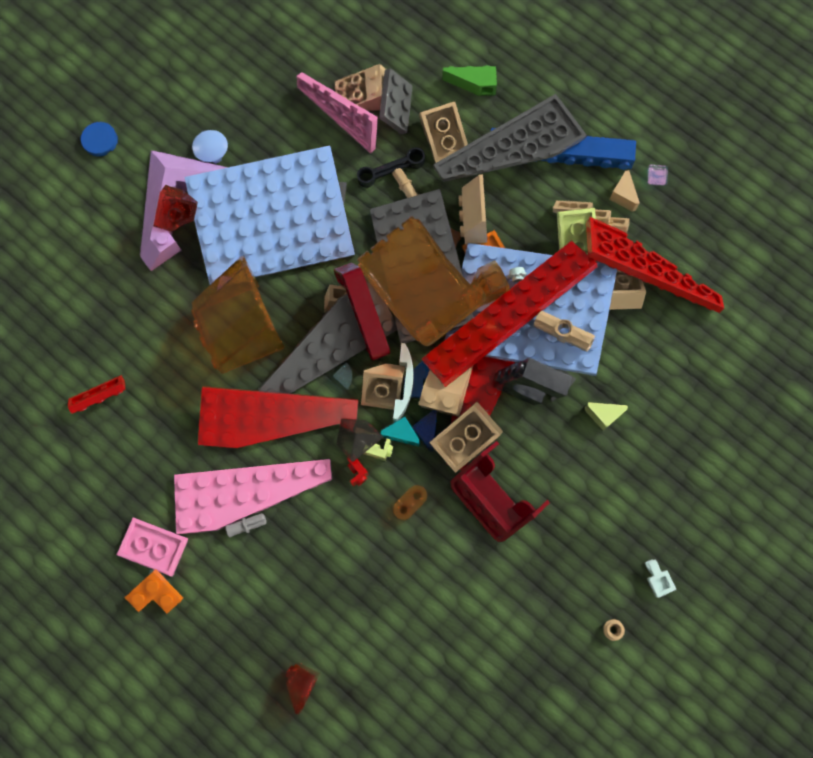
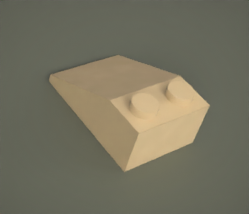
M455 101L419 113L435 163L468 145Z
M617 269L609 310L641 309L646 295L643 281L632 275H626Z
M473 366L447 387L430 370L418 405L425 409L459 417Z
M476 402L436 436L430 444L456 473L497 439L503 431L481 405Z

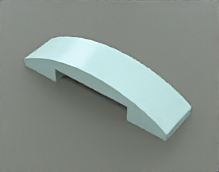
M401 343L399 361L400 366L407 368L403 400L395 399L394 423L404 415L413 389L412 359L405 343Z

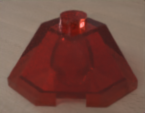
M165 185L160 191L153 226L172 232L180 226L194 221L198 202L184 190Z
M299 662L295 666L291 665L286 674L288 678L286 685L294 711L298 715L302 713L320 673Z

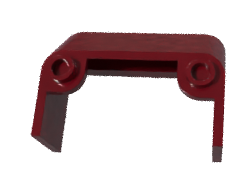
M496 441L451 480V488L493 539L498 542H504L533 520L550 502L546 500L535 509L528 501L521 500L515 504L490 475L495 469V463L488 454L499 445Z

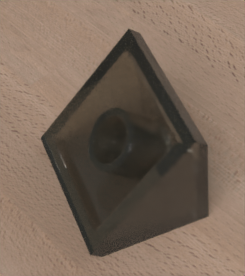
M341 419L336 445L354 462L381 440L383 436L367 420Z

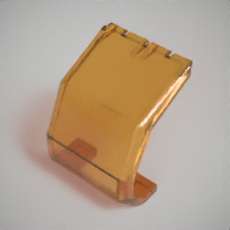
M411 216L401 224L402 230L397 227L386 236L387 242L382 239L371 248L372 254L367 251L357 260L359 262L358 266L361 268L366 279L419 344L430 346L485 302L486 295L476 280L471 284L467 282L446 258L422 222Z

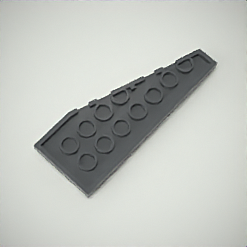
M555 94L433 164V168L441 180L446 182L556 157L586 139L587 135Z
M370 279L366 283L386 337L398 330L396 321L375 282ZM347 293L336 300L331 309L322 316L323 318L315 327H312L296 345L291 354L282 361L283 363L258 388L259 391L290 394L366 349Z

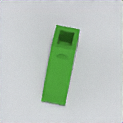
M450 66L443 68L442 78L450 84L476 95L496 94V66Z

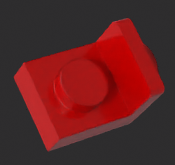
M352 454L347 458L349 462L347 466L353 474L358 473L357 476L350 480L354 487L356 484L358 486L362 485L367 480L366 476L369 474L355 455Z

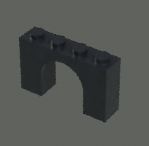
M527 358L498 370L494 376V388L532 405L542 403L545 393L557 399L567 396L573 377L532 358Z

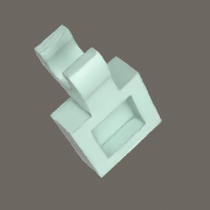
M656 559L645 562L647 569L652 574L647 580L656 598L676 590L668 571L664 570L661 572Z

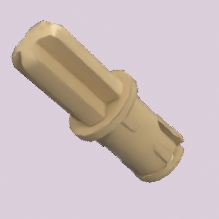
M401 168L395 169L393 176L399 184V189L403 190L407 198L417 196L418 194L412 186V181L408 180Z

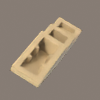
M556 201L553 212L557 214L560 211L593 208V203ZM595 210L597 220L627 233L630 218L611 217V210Z

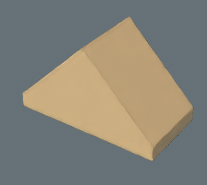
M628 170L623 174L609 200L633 212L636 211L640 202Z

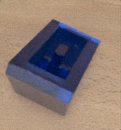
M432 410L412 427L419 440L429 452L434 450L430 442L435 438L437 410Z

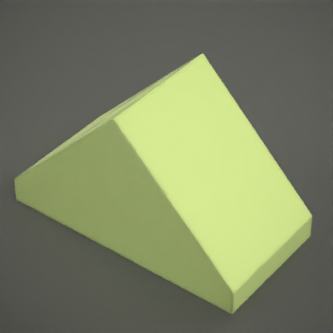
M588 402L585 406V411L604 431L627 410L628 406Z

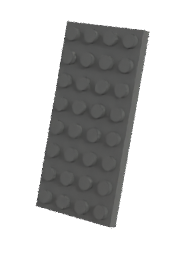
M440 189L370 209L400 342L409 343L457 330L473 319Z

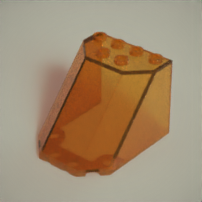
M245 256L237 259L192 301L193 309L191 311L195 318L193 323L201 334L200 341L203 347H206L207 352L210 353L214 369H218L221 374L285 348L257 288L259 284Z

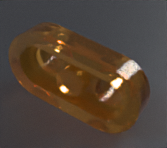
M419 485L412 486L394 505L395 516L400 520H408L425 503L427 499L426 490ZM420 493L421 498L416 500L413 495ZM406 507L407 513H400V508Z

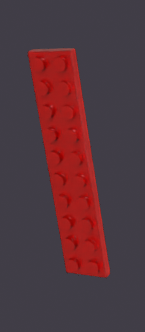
M570 241L424 356L422 361L438 380L447 387L598 267L597 262L589 258L588 254L573 241Z

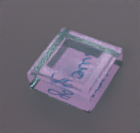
M649 165L648 184L666 185L668 183V166Z

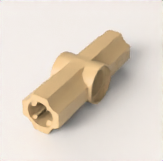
M544 311L537 315L534 322L535 328L556 337L560 342H567L586 352L590 349L595 339V335L572 325L570 321L561 320ZM562 328L569 330L566 334H561L559 331Z

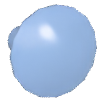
M207 130L196 136L192 149L195 157L199 160L219 163L227 151L228 144L222 133L216 130Z

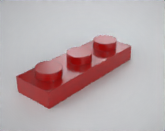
M120 375L69 398V411L71 414L77 411L81 412L88 406L95 403L99 404L112 395L121 394L123 390H126L124 378Z

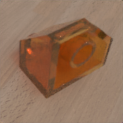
M496 261L479 267L473 278L468 293L476 309L497 300L510 290L508 281Z

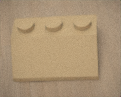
M478 175L462 187V195H459V207L463 206V210L459 211L460 222L464 224V226H460L461 237L465 238V244L487 243L483 175Z

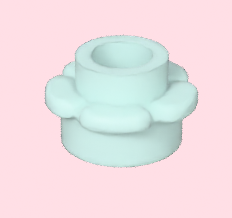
M523 267L512 268L509 270L508 278L512 279V282H520L527 276V273H525Z

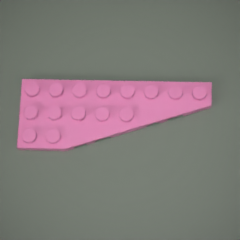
M331 460L174 475L176 534L220 530L226 525L238 522L244 517L256 514L283 500L332 480Z

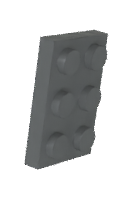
M389 68L384 72L379 119L399 133L405 134L408 133L412 85Z

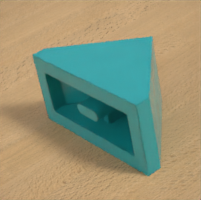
M406 417L383 429L380 434L381 438L417 447L420 444L418 436Z

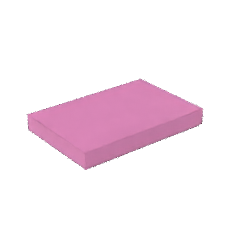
M132 518L117 555L173 577L188 538Z

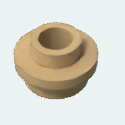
M608 620L603 627L604 635L609 640L617 641L624 635V626L618 620ZM612 626H615L617 629L615 634L610 632Z

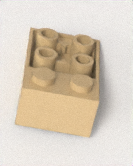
M377 64L335 81V91L366 111L380 110L384 72L386 69L381 64Z

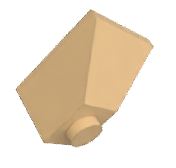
M383 364L364 370L361 405L394 410L395 399L401 400L405 366Z

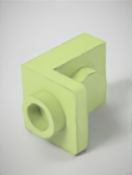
M387 439L384 449H381V446L378 444L370 443V445L364 444L362 452L363 455L386 461L387 456L391 457L394 446L391 445V440Z

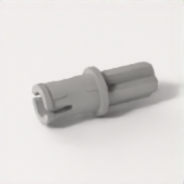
M264 514L247 519L244 517L239 522L226 525L227 534L229 537L243 532L249 533L250 530L265 525L266 518Z

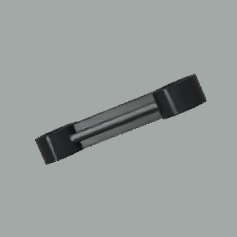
M414 147L408 151L407 156L374 169L367 166L362 167L357 172L358 183L361 187L369 188L374 185L375 179L391 174L395 169H404L409 166L414 169L421 168L425 163V153L421 148ZM418 154L422 157V160L413 162L410 160V157ZM364 173H369L372 175V179L362 181L360 176Z

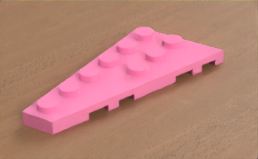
M301 72L297 75V88L369 153H372L376 148L378 117Z

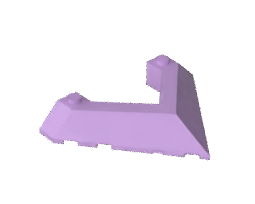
M151 150L140 257L151 271L181 251L172 237V226L176 218L177 202L181 190L187 191L184 177L228 167Z

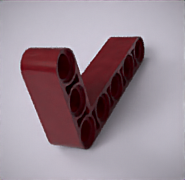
M351 262L334 269L339 285L346 289L371 360L374 361L389 355L390 349L361 268Z

